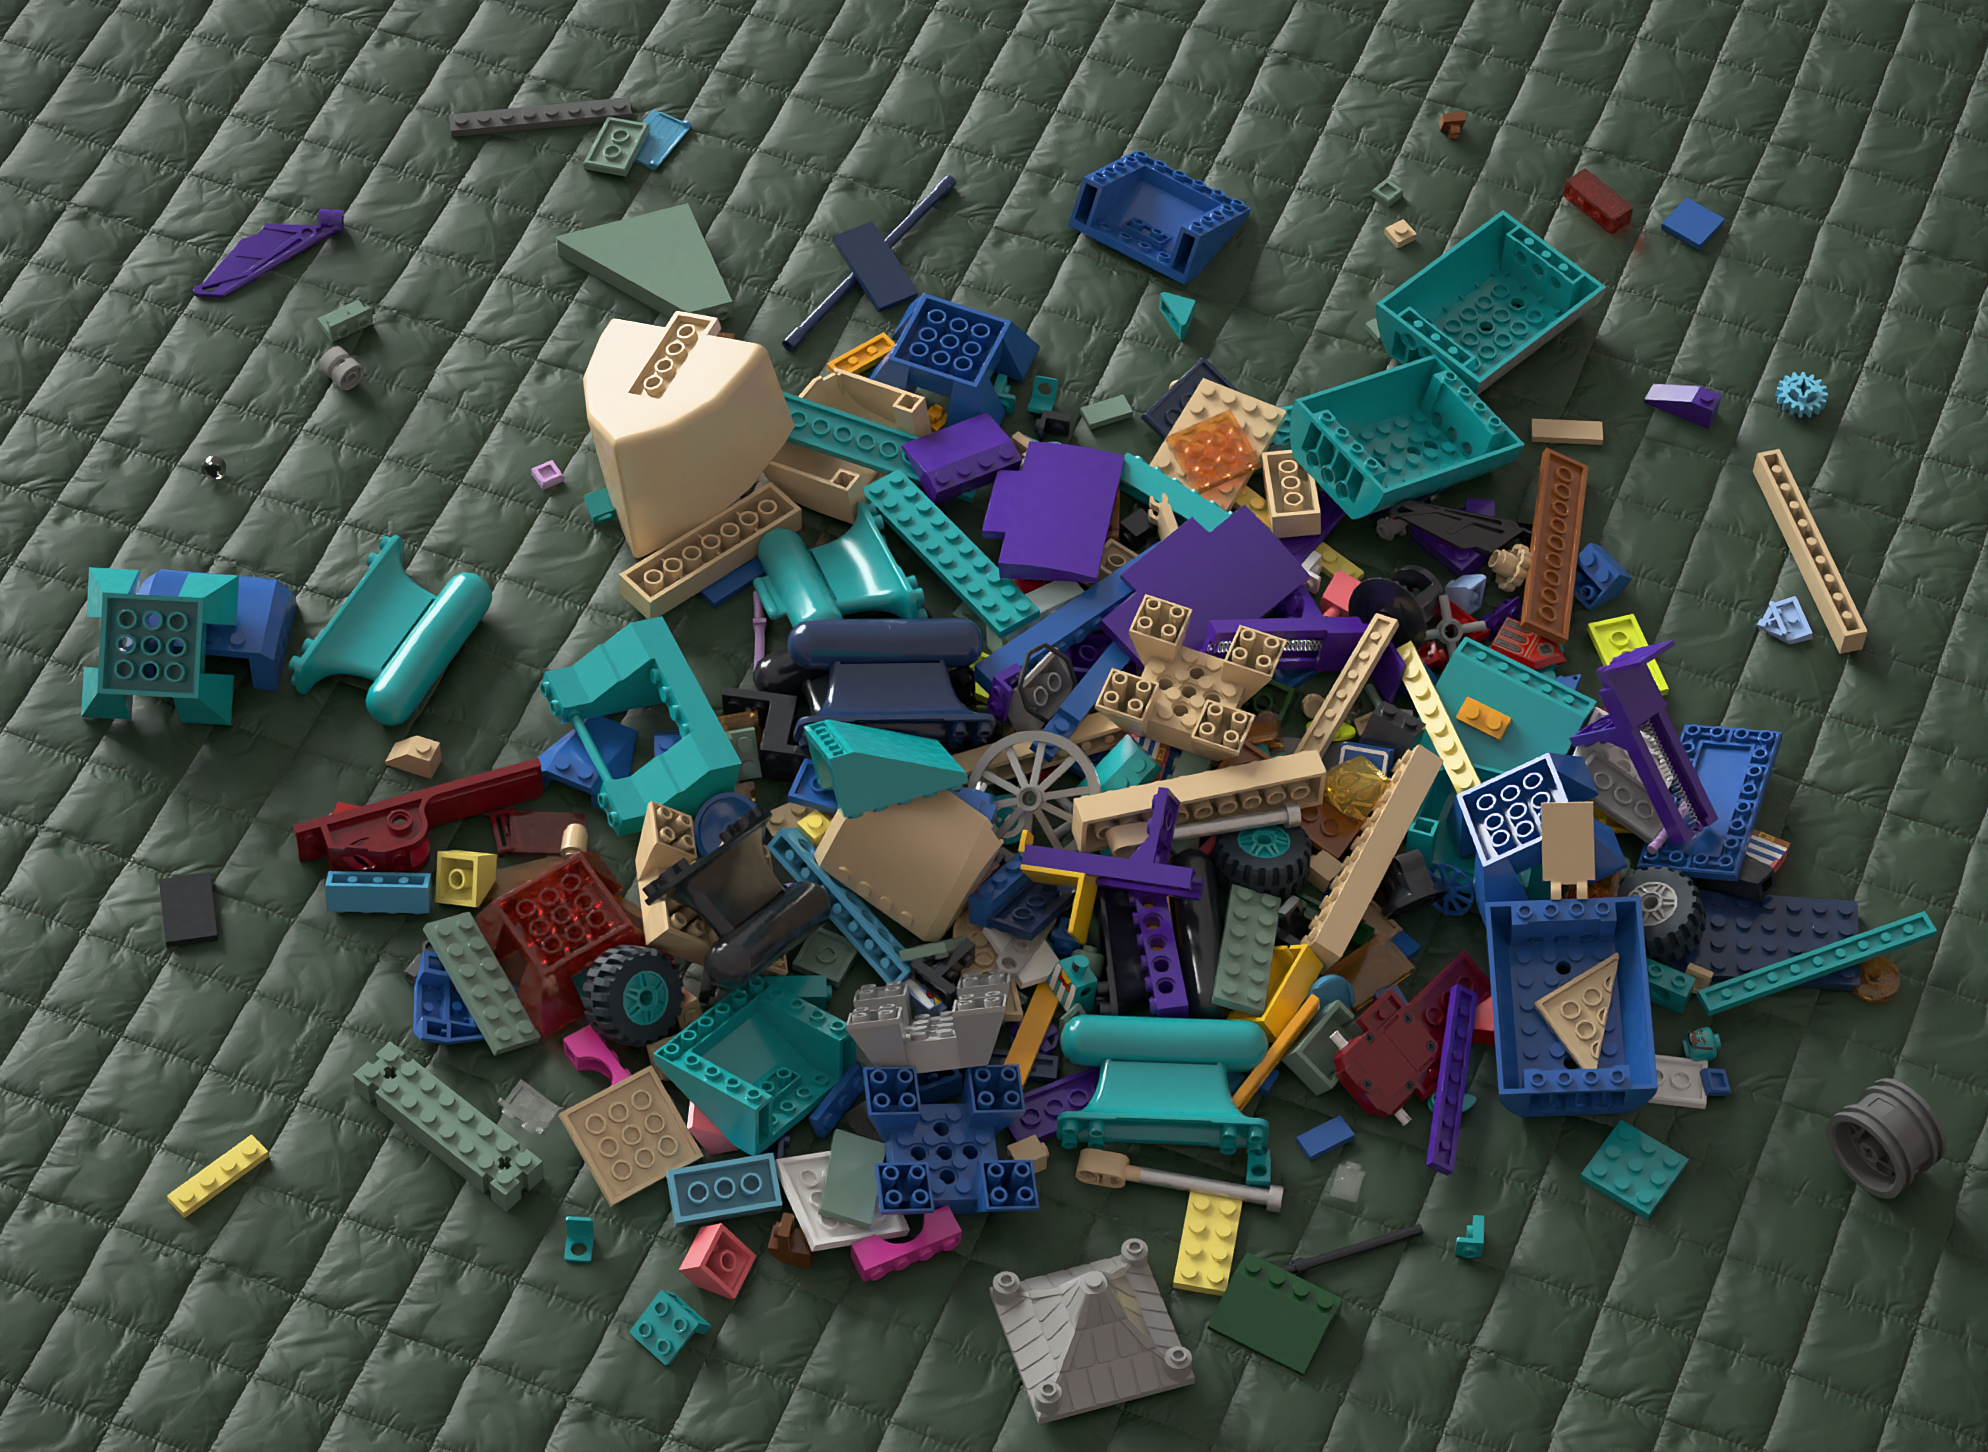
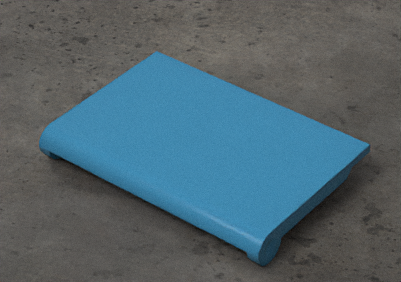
M652 110L642 122L650 124L651 130L634 162L656 170L692 127L691 122L688 120L683 122L663 112L659 113Z

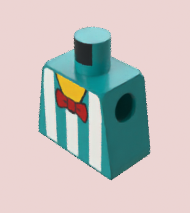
M1077 954L1058 961L1046 979L1047 985L1066 1012L1076 1003H1080L1085 1013L1093 1010L1098 981L1088 967L1089 960L1084 955Z

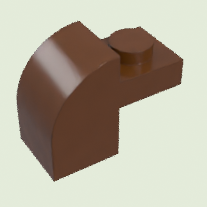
M783 1213L781 1223L777 1222L773 1226L768 1250L774 1258L785 1264L810 1269L815 1251H811L803 1231L795 1229L794 1214Z

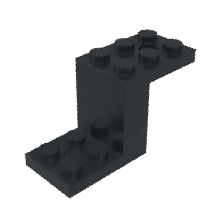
M723 687L724 724L754 727L759 730L764 729L760 747L761 778L770 781L794 783L804 759L812 760L810 750H801L799 746H794L793 733L798 722V697Z

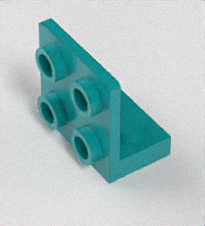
M660 1290L631 1328L630 1334L663 1364L670 1365L695 1332L706 1334L711 1325L674 1292Z

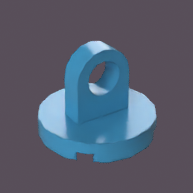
M1335 974L1316 979L1306 996V1001L1311 994L1318 997L1320 1001V1009L1313 1019L1323 1007L1338 999L1348 1009H1350V1006L1353 1007L1355 1002V992L1352 984L1342 976Z

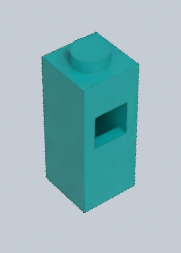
M826 975L764 976L765 980L824 1011H827V1001H832V985L826 984Z

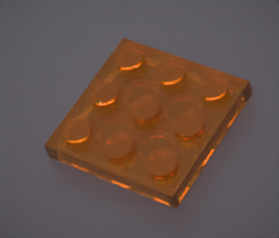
M1231 409L1166 437V443L1191 488L1200 494L1261 468L1260 460Z

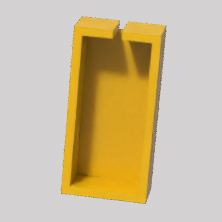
M1308 944L1290 945L1289 948L1287 945L1274 946L1265 1009L1262 1017L1233 1009L1227 1020H1247L1257 1023L1265 1031L1268 1043L1275 1042L1306 999L1310 987L1316 981L1324 966Z

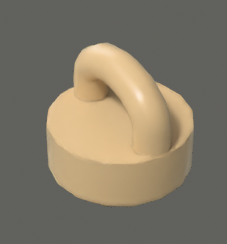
M1309 694L1302 700L1300 709L1305 716L1314 719L1325 699L1318 694Z

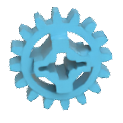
M1793 372L1791 378L1786 375L1783 381H1779L1776 391V397H1778L1777 404H1783L1782 410L1789 409V415H1793L1795 412L1798 413L1799 418L1803 414L1811 417L1812 412L1818 415L1820 409L1825 408L1828 393H1826L1827 387L1821 386V379L1813 380V374L1806 377L1805 372H1802L1801 376Z

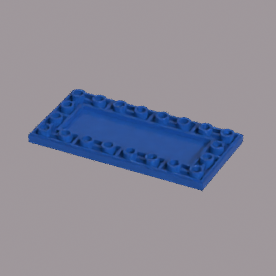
M1685 724L1680 741L1715 810L1718 820L1709 826L1703 827V831L1694 833L1695 836L1684 843L1672 845L1670 839H1666L1655 854L1648 852L1647 846L1649 844L1645 842L1637 864V870L1642 869L1644 871L1648 870V867L1656 866L1657 869L1669 867L1672 872L1679 870L1688 877L1737 882L1781 745L1782 732ZM1674 784L1668 790L1677 808H1679L1683 801L1681 803L1678 802L1684 798L1676 799L1682 794L1680 792L1674 795V793L1680 791L1679 788L1672 791V789L1677 787V784ZM1691 814L1686 815L1683 819L1687 829L1696 824L1695 822L1688 824L1694 821L1693 818L1686 820L1692 816Z

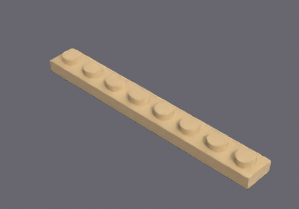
M1377 613L1374 615L1294 754L1317 749L1322 759L1399 627L1397 619Z

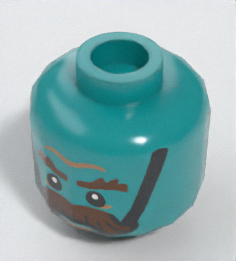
M1709 1027L1688 1031L1686 1038L1682 1039L1686 1058H1691L1695 1062L1714 1060L1717 1057V1050L1722 1049L1719 1034L1713 1035Z

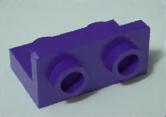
M1017 663L993 676L987 707L994 716H998L1001 722L1007 720L1013 689L1018 685L1022 668Z

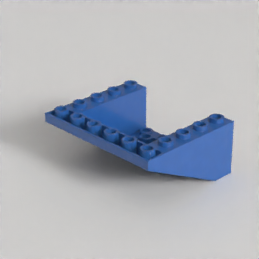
M1134 151L1083 177L1068 226L1185 285L1199 275L1249 217L1251 208L1246 206L1241 200L1226 196L1221 190L1206 186L1201 180H1194L1188 177L1183 171L1168 167L1163 161L1148 157V154L1143 151Z

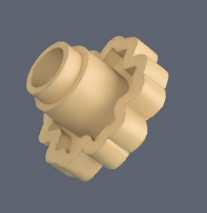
M1515 544L1512 550L1500 551L1497 549L1491 554L1488 565L1496 573L1495 582L1498 583L1499 589L1513 592L1516 586L1519 587L1527 576V568L1531 563L1532 557L1528 547L1522 544Z

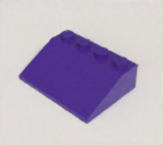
M987 412L912 440L901 446L927 496L935 505L958 497L963 493L971 492V490L994 483L998 470L1019 471L1022 458L1012 440Z

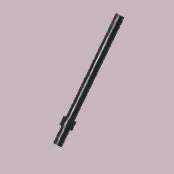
M1417 1224L1308 1259H1295L1291 1261V1264L1279 1268L1296 1276L1307 1273L1309 1269L1423 1234V1228L1421 1224Z

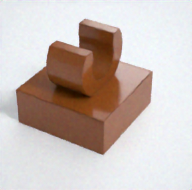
M1465 112L1442 114L1439 121L1440 131L1448 130L1449 139L1458 138L1460 129L1463 128L1466 121Z

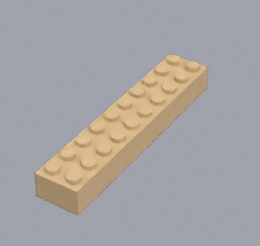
M1420 744L1412 751L1408 749L1402 759H1398L1391 770L1394 775L1391 779L1388 778L1381 788L1384 794L1381 798L1378 797L1372 805L1371 810L1373 814L1371 818L1367 817L1362 824L1361 830L1363 833L1361 837L1357 836L1350 847L1353 850L1351 856H1347L1342 862L1340 869L1343 871L1340 877L1337 875L1329 887L1332 890L1329 896L1326 895L1319 906L1322 910L1321 913L1313 918L1308 927L1311 929V932L1308 936L1305 935L1299 945L1308 944L1324 966L1320 971L1321 975L1342 957L1392 858L1396 854L1444 762L1442 758Z
M1316 749L1286 756H1277L1262 761H1253L1237 766H1229L1213 771H1204L1188 776H1180L1164 781H1155L1139 786L1135 785L1115 791L1110 790L1090 796L1085 795L1074 799L1072 833L1079 852L1088 853L1110 848L1105 836L1110 828L1136 822H1148L1149 819H1152L1154 812L1152 809V799L1157 794L1159 787L1169 788L1180 801L1176 825L1280 809L1282 803L1296 801L1300 809L1321 805L1323 803L1327 772Z

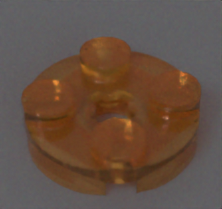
M1883 956L1861 962L1860 986H1854L1852 992L1860 999L1874 1005L1886 1002L1893 998L1898 991L1900 985L1899 970L1892 961ZM1868 976L1872 978L1877 976L1879 980L1878 982H1872Z

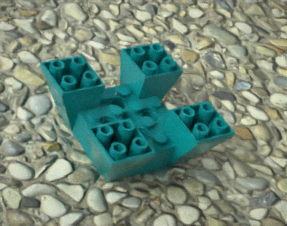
M89 567L87 617L101 618L99 668L84 667L81 717L132 720L133 695L173 697L180 722L231 725L234 675L204 674L207 624L237 625L239 576L189 573L179 596L139 594L140 570ZM152 614H157L160 619L158 626L155 628L149 624V618ZM127 637L133 641V647L130 651H126L123 648V641ZM151 639H155L158 642V649L154 653L148 649V642ZM177 640H180L184 646L180 654H176L173 651V644ZM150 664H154L157 668V673L153 678H150L146 673V669Z

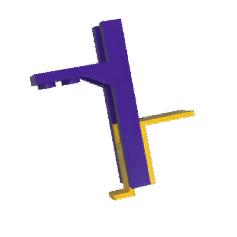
M1159 787L1157 794L1153 796V817L1149 819L1147 824V834L1149 836L1129 859L1032 845L1034 836L1028 830H1022L1018 852L1023 855L1020 869L1033 882L1077 888L1068 933L1082 945L1086 944L1098 886L1201 901L1205 882L1202 878L1195 877L1196 871L1193 868L1168 865L1180 801L1169 788Z

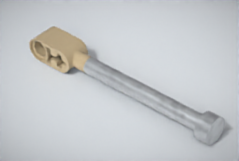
M1292 801L1282 803L1280 809L1176 825L1173 841L1283 824L1285 828L1297 827L1301 824V812L1298 803ZM1136 822L1110 828L1105 836L1112 856L1124 859L1130 858L1149 836L1147 834L1148 822Z
M1086 1148L1080 1152L1076 1178L1084 1183L1121 1188L1125 1185L1126 1181L1267 1205L1266 1211L1280 1213L1284 1191L1282 1186L1271 1185L1270 1190L1129 1165V1158L1120 1153Z

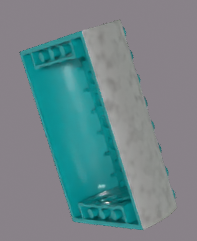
M1502 210L1376 303V320L1380 337L1387 353L1403 365L1436 354L1478 395L1597 305L1605 293L1606 286ZM1512 304H1513V305H1518V304H1520L1522 307H1521V308H1515V307L1512 306ZM1480 328H1489L1491 331H1483Z

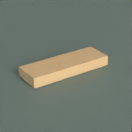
M1532 419L1531 441L1602 445L1603 426L1600 421Z

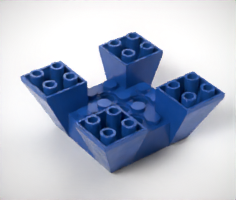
M923 293L909 305L892 336V340L897 341V343L874 369L869 379L913 394L917 387L950 397L945 428L986 412L1000 426L1006 412L990 378L994 372L1023 382L1040 350V346L1012 321Z
M1549 752L1456 795L1446 818V823L1460 858L1476 852L1473 888L1475 900L1485 927V902L1531 901L1520 872L1542 863L1541 803L1585 802L1599 795L1583 757ZM1594 819L1595 880H1587V885L1628 867L1613 829Z
M1019 1064L967 1067L961 1104H920L916 1066L863 1067L868 1117L884 1142L886 1163H875L874 1165L880 1214H929L946 1205L950 1207L953 1214L1039 1210L1033 1160H998L995 1142L996 1134L1026 1112Z

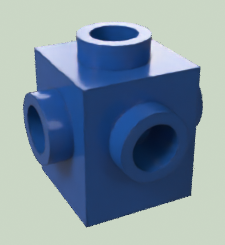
M1061 917L1059 925L1053 926L1051 940L1055 941V955L1071 957L1075 949H1082L1083 947L1082 944H1079L1068 933L1070 918ZM1088 933V935H1087V940H1086V944H1085V945H1087V943H1088L1089 933Z

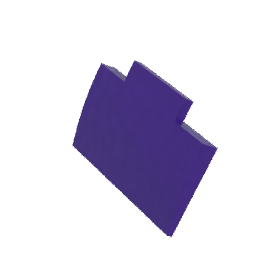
M1029 441L1022 471L998 470L982 529V536L986 539H1004L998 562L999 577L1007 579L1097 583L1125 463V456L1075 445Z
M1245 504L1210 533L1191 517L1121 573L1120 579L1134 594L1101 620L1100 629L1144 671L1145 667L1129 636V629L1145 594L1193 609L1184 647L1199 651V649H1203L1208 634L1206 629L1209 620L1262 619L1305 584L1311 576L1281 541ZM1221 640L1220 642L1232 643L1233 640Z

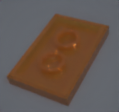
M1382 932L1330 967L1322 977L1335 974L1342 976L1352 984L1355 992V1002L1353 1007L1350 1006V1009L1356 1012L1373 1000V995L1378 989L1393 986L1415 972V966L1390 938Z

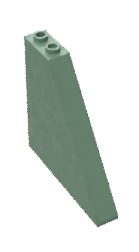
M688 203L556 236L557 254L560 257L669 318H672L676 311L715 317L718 320L733 317L732 299Z

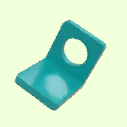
M1036 375L1032 398L1027 410L1037 414H1043V410L1052 411L1055 405L1058 380ZM1041 383H1048L1052 391L1048 395L1041 394L1038 386Z
M605 488L584 495V500L594 526L617 518L615 507H613Z
M567 1216V1240L564 1260L566 1262L590 1263L594 1243L593 1218ZM576 1244H583L586 1246L587 1251L583 1255L577 1256L571 1252V1248Z

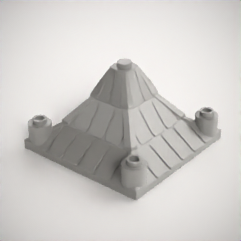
M1136 1238L1129 1239L1122 1244L1121 1255L1072 1267L1067 1270H1060L1044 1276L1033 1277L1025 1281H1019L1017 1275L1008 1271L1001 1272L994 1277L993 1287H989V1294L1038 1424L1195 1383V1376L1191 1369L1192 1355L1188 1349L1180 1344L1148 1265V1247L1144 1241Z

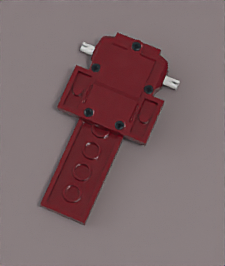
M1465 950L1459 953L1407 1005L1404 1004L1392 988L1387 990L1355 1021L1364 1032L1361 1036L1346 1041L1337 1030L1329 1037L1339 1048L1335 1052L1334 1058L1337 1070L1335 1076L1367 1115L1374 1114L1382 1119L1395 1115L1404 1126L1412 1119L1403 1110V1106L1409 1100L1412 1092L1421 1101H1424L1437 1089L1442 1048L1440 1046L1444 1042L1451 987L1459 984L1477 993L1476 1007L1492 996L1490 980Z

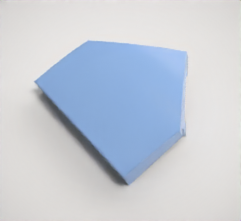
M1796 596L1775 603L1770 601L1769 608L1757 624V627L1788 644L1813 639L1812 631Z

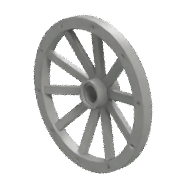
M1022 731L1002 738L986 750L972 771L968 788L975 789L977 782H982L984 777L1016 795V798L994 801L993 804L997 805V809L1018 805L1017 809L996 831L995 835L1001 840L1025 812L1024 830H1028L1032 834L1033 815L1035 814L1054 849L1078 852L1079 849L1075 839L1063 848L1042 809L1072 823V814L1046 801L1084 794L1095 795L1102 793L1097 771L1082 749L1070 740L1051 732ZM1028 741H1039L1029 784L1013 746ZM1047 743L1054 744L1068 752L1070 756L1038 785ZM1004 750L1021 788L987 770L992 761ZM1076 761L1078 762L1089 786L1045 793ZM1030 792H1034L1037 797L1036 803L1033 806H1030L1026 801V797ZM1003 846L999 850V853L1005 855L1006 862L1016 855Z

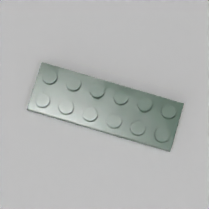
M1232 884L1229 891L1211 1003L1262 1017L1265 1009L1278 923L1277 911L1280 909L1281 898L1265 893H1256L1255 890Z
M466 912L425 924L423 928L424 933L494 1056L537 1043L541 1035L471 913Z

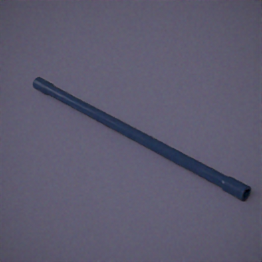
M946 175L929 195L884 239L890 249L956 185L954 177ZM853 273L782 341V345L786 350L793 351L826 314L858 283Z

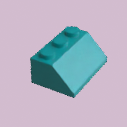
M1128 733L1095 769L1100 780L1102 793L1110 790L1115 791L1135 785L1149 784L1161 772L1163 767ZM1086 777L1076 788L1089 786Z

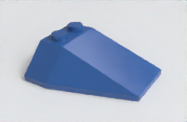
M602 716L585 719L583 722L612 778L616 780L629 777L638 731ZM574 728L537 757L541 763L543 787L547 788L552 779L591 794V806L605 811L598 803V794H600L603 781Z
M424 950L414 987V1034L419 1040L444 1045L485 1040L436 952ZM512 985L523 1004V990Z

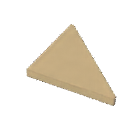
M1615 953L1534 1003L1536 1010L1580 1069H1597L1619 961L1618 953Z

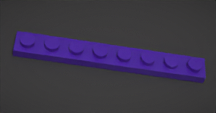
M1459 984L1451 987L1426 1162V1166L1447 1176L1454 1172L1478 998L1477 993Z

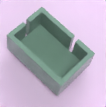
M1339 999L1323 1007L1281 1058L1316 1096L1332 1089L1338 1082L1335 1076L1337 1070L1334 1058L1335 1052L1339 1048L1329 1037L1338 1030L1343 1038L1349 1041L1364 1033L1355 1021L1343 1028L1340 1026L1352 1020L1355 1015Z

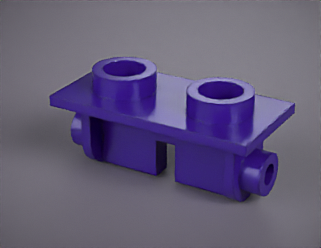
M1517 596L1514 599H1505L1502 604L1493 610V614L1488 613L1483 618L1477 620H1484L1486 627L1490 629L1488 641L1497 636L1507 617L1516 620L1521 619L1522 607L1520 598Z

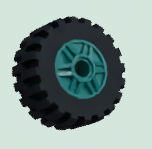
M1283 824L1217 834L1213 861L1217 880L1224 889L1228 888V891H1230L1232 884L1255 890L1256 893L1269 894L1282 900L1288 899L1291 894L1295 895L1308 880L1312 844L1308 834L1304 829H1301V826L1285 828Z
M619 945L615 949L610 948L603 953L604 957L599 956L593 963L595 967L589 969L586 975L589 977L588 981L583 985L585 997H582L583 1006L587 1008L584 1013L587 1020L592 1021L590 1023L592 1029L598 1032L600 1037L605 1040L635 1047H644L666 1037L669 1033L667 1030L674 1028L677 1023L675 1019L677 1015H681L683 1009L680 1008L681 1001H684V993L681 991V987H684L682 978L678 977L680 971L677 966L672 964V959L669 956L652 948Z

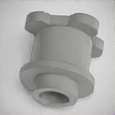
M1381 518L1377 521L1376 530L1381 538L1390 541L1397 533L1401 536L1405 535L1408 523L1401 519Z

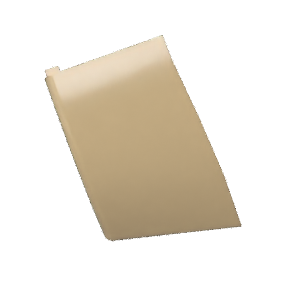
M676 311L666 327L612 319L600 336L583 377L588 423L613 507H615L617 520L631 552L636 558L643 557L670 544L719 514L752 487L784 445L795 427L767 350L756 343L716 337L721 330L718 318Z

